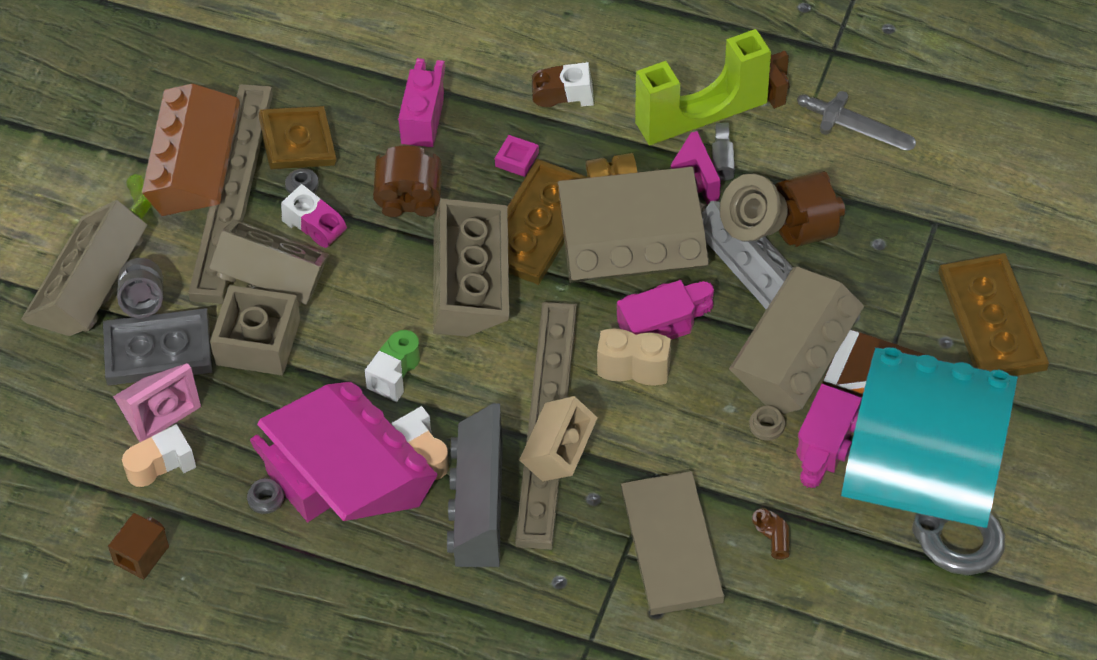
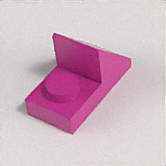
M691 132L673 160L671 169L693 167L697 192L702 193L706 204H709L711 201H719L720 178L698 132Z

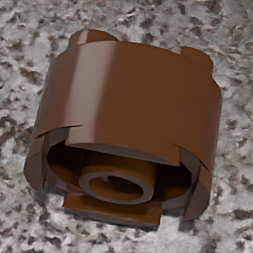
M395 146L387 149L386 155L380 157L379 154L376 157L373 199L382 208V214L388 217H398L402 212H415L419 216L429 217L435 213V208L438 206L441 196L442 161L436 154L433 153L432 158L425 155V149L421 147Z
M815 172L775 184L777 191L783 195L787 203V217L784 225L779 229V233L788 245H795V247L804 246L837 236L840 217L845 215V205L841 197H836L827 172Z

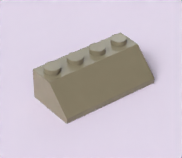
M440 198L434 220L433 334L468 337L509 319L507 205Z
M118 200L82 216L21 320L27 324L66 336L89 331L98 320L96 313L100 306L105 304L113 294L111 287L115 280L118 279L120 269L126 263L130 254L135 252L143 241L141 235L147 224Z
M794 267L729 370L765 406L775 407L781 414L803 409L863 310L864 305L843 283L800 267Z

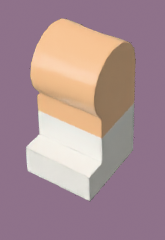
M421 406L392 422V426L405 436L406 441L418 454L427 460L428 465L438 474L435 480L443 478L449 470L448 450L444 442L432 436L430 416Z
M177 424L130 447L122 457L127 479L136 487L148 486L155 481L157 476L177 467L181 468L183 474L196 468L192 449Z

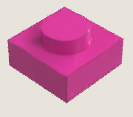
M508 135L494 158L495 167L525 177L539 154V145Z

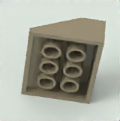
M693 167L558 181L569 283L702 269L708 266L705 231Z

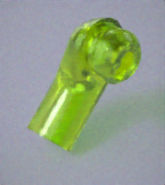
M133 174L126 181V187L130 190L134 200L129 210L142 220L152 204L142 194L144 179L139 174Z

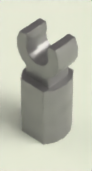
M715 123L716 133L715 142L712 143V163L721 181L734 178L735 169L733 143L729 142V123Z

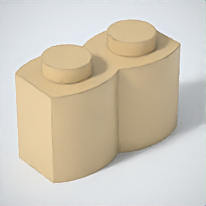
M623 329L602 330L597 350L598 376L610 381L633 379L638 383L652 386L666 384L670 367L671 339L657 333L635 335Z

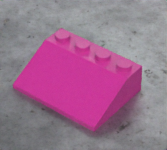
M352 382L327 384L261 418L257 424L343 521L417 508L421 505L438 475L428 465L427 460L418 454L406 441L405 436L389 423L384 417L383 412L364 396L360 387Z

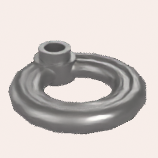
M991 513L987 528L976 526L982 534L983 545L980 550L972 554L956 553L948 549L942 542L940 535L944 524L951 520L916 514L912 524V531L920 542L924 553L935 565L951 573L962 575L984 573L999 562L1005 551V534L999 521Z

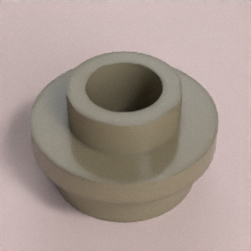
M762 406L751 415L749 428L752 434L761 440H774L784 432L785 419L777 408ZM768 423V424H771L772 426L766 427V426H763L762 424Z

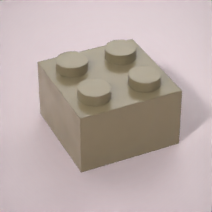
M229 285L210 340L215 364L283 376L301 320L296 295Z

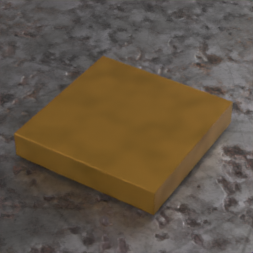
M324 106L260 109L259 121L270 169L335 166L336 155Z

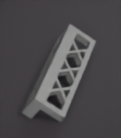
M711 201L702 212L706 242L764 308L767 309L793 267L765 236L757 241L748 242L731 237L724 229L720 218V202Z

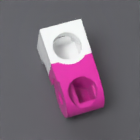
M303 184L281 202L282 221L289 227L293 228L296 226L306 235H310L321 247L326 248L330 246L347 228L341 215Z

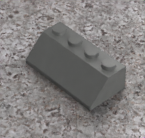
M493 403L458 423V437H451V459H457V468H450V490H456L455 499H449L448 518L449 521H454V531H447V553H454L455 567H500L503 435L500 403Z

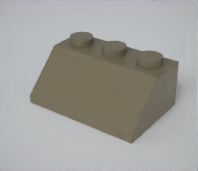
M234 219L222 230L209 269L217 271L216 275L226 281L236 282V279L247 282L249 283V288L296 295L298 306H300L301 303L307 305L312 298L329 254Z

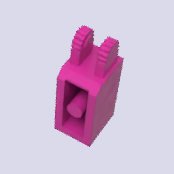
M417 58L414 69H410L398 118L401 144L434 147L444 101L443 78L445 74V61L437 60L434 71H426L425 59Z
M679 280L670 284H661L655 289L640 294L628 295L624 299L617 301V323L620 329L627 330L635 335L657 333L672 340L690 334L694 326V318L702 316L704 313L707 314V312L713 309V298H711L714 294L713 286L708 281H699V283L684 286L682 281Z
M821 384L798 433L799 443L796 453L800 461H802L801 468L803 469L800 480L803 486L810 487L811 489L813 487L816 488L821 483V480H823L826 471L834 473L840 460L846 462L852 445V441H849L852 432L854 433L862 401L861 397Z
M258 434L251 438V444L263 459L271 480L281 486L283 494L307 523L331 508L275 444L269 447Z

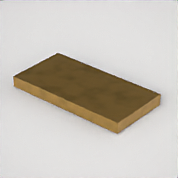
M539 159L536 160L507 207L508 274L540 285L565 243L558 181L587 178L586 176Z
M1006 253L939 266L938 273L974 368L987 371L1002 370L1011 376L1048 370V359Z

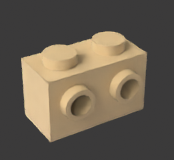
M575 396L545 403L519 461L542 481L573 476L598 417Z

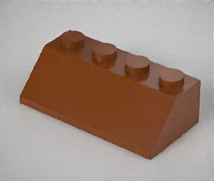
M193 83L164 90L142 188V194L161 216L220 204L240 105L237 97Z

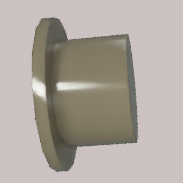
M755 173L743 174L734 179L725 189L720 202V218L724 229L731 237L744 242L757 241L766 235L774 234L784 225L787 217V203L783 195L777 191L775 185L768 178Z

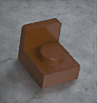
M786 51L771 55L767 99L774 109L786 104L787 90L789 89V80L786 76L789 55Z

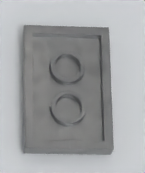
M207 308L156 314L145 318L131 317L103 321L105 379L108 386L138 382L145 377L186 363L191 367L193 375L213 373Z

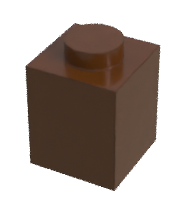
M133 513L108 545L114 565L144 580L169 548L165 528L159 521L152 517L145 519Z

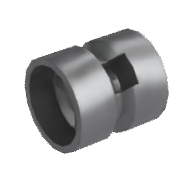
M135 258L126 262L120 269L117 299L118 305L124 313L135 318H145L155 314L161 307L163 300V275L159 266L150 259Z

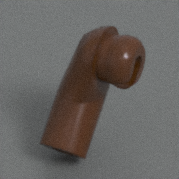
M765 508L757 509L752 515V522L760 533L771 540V556L779 560L788 558L790 550L789 526L787 522L772 511Z

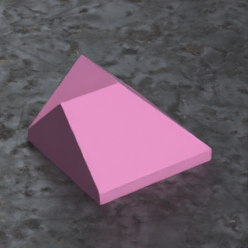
M188 363L145 377L113 396L140 442L162 432L201 407L192 369Z

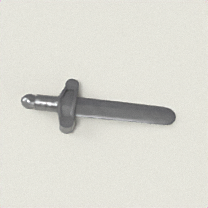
M844 91L838 92L837 96L828 103L813 97L810 98L805 94L797 98V102L801 107H807L808 110L823 115L820 132L824 135L830 134L831 129L837 123L903 150H911L916 145L915 138L911 135L844 108L848 100V94Z

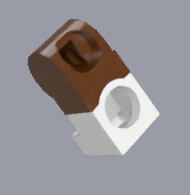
M589 63L555 66L536 71L532 75L533 102L541 107H552L558 103L580 101L581 107L594 105L593 83Z

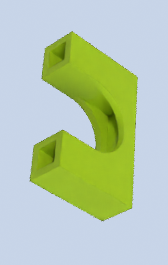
M757 29L726 39L725 65L721 74L709 86L694 94L680 96V82L667 61L636 71L635 123L649 146L767 104L771 51Z

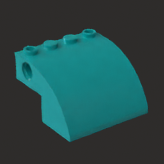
M875 347L858 413L841 496L987 528L1018 377L1011 376L1002 370L987 371L973 368L970 364L963 362L953 364L939 361L930 355L915 356L902 353L896 348L881 349Z

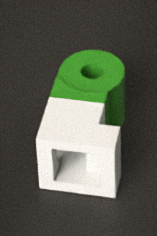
M399 330L389 337L365 369L367 389L392 401L397 402L404 393L403 377L420 362L419 339L415 333L409 330Z

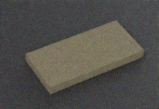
M692 471L621 483V492L650 615L724 603V594Z

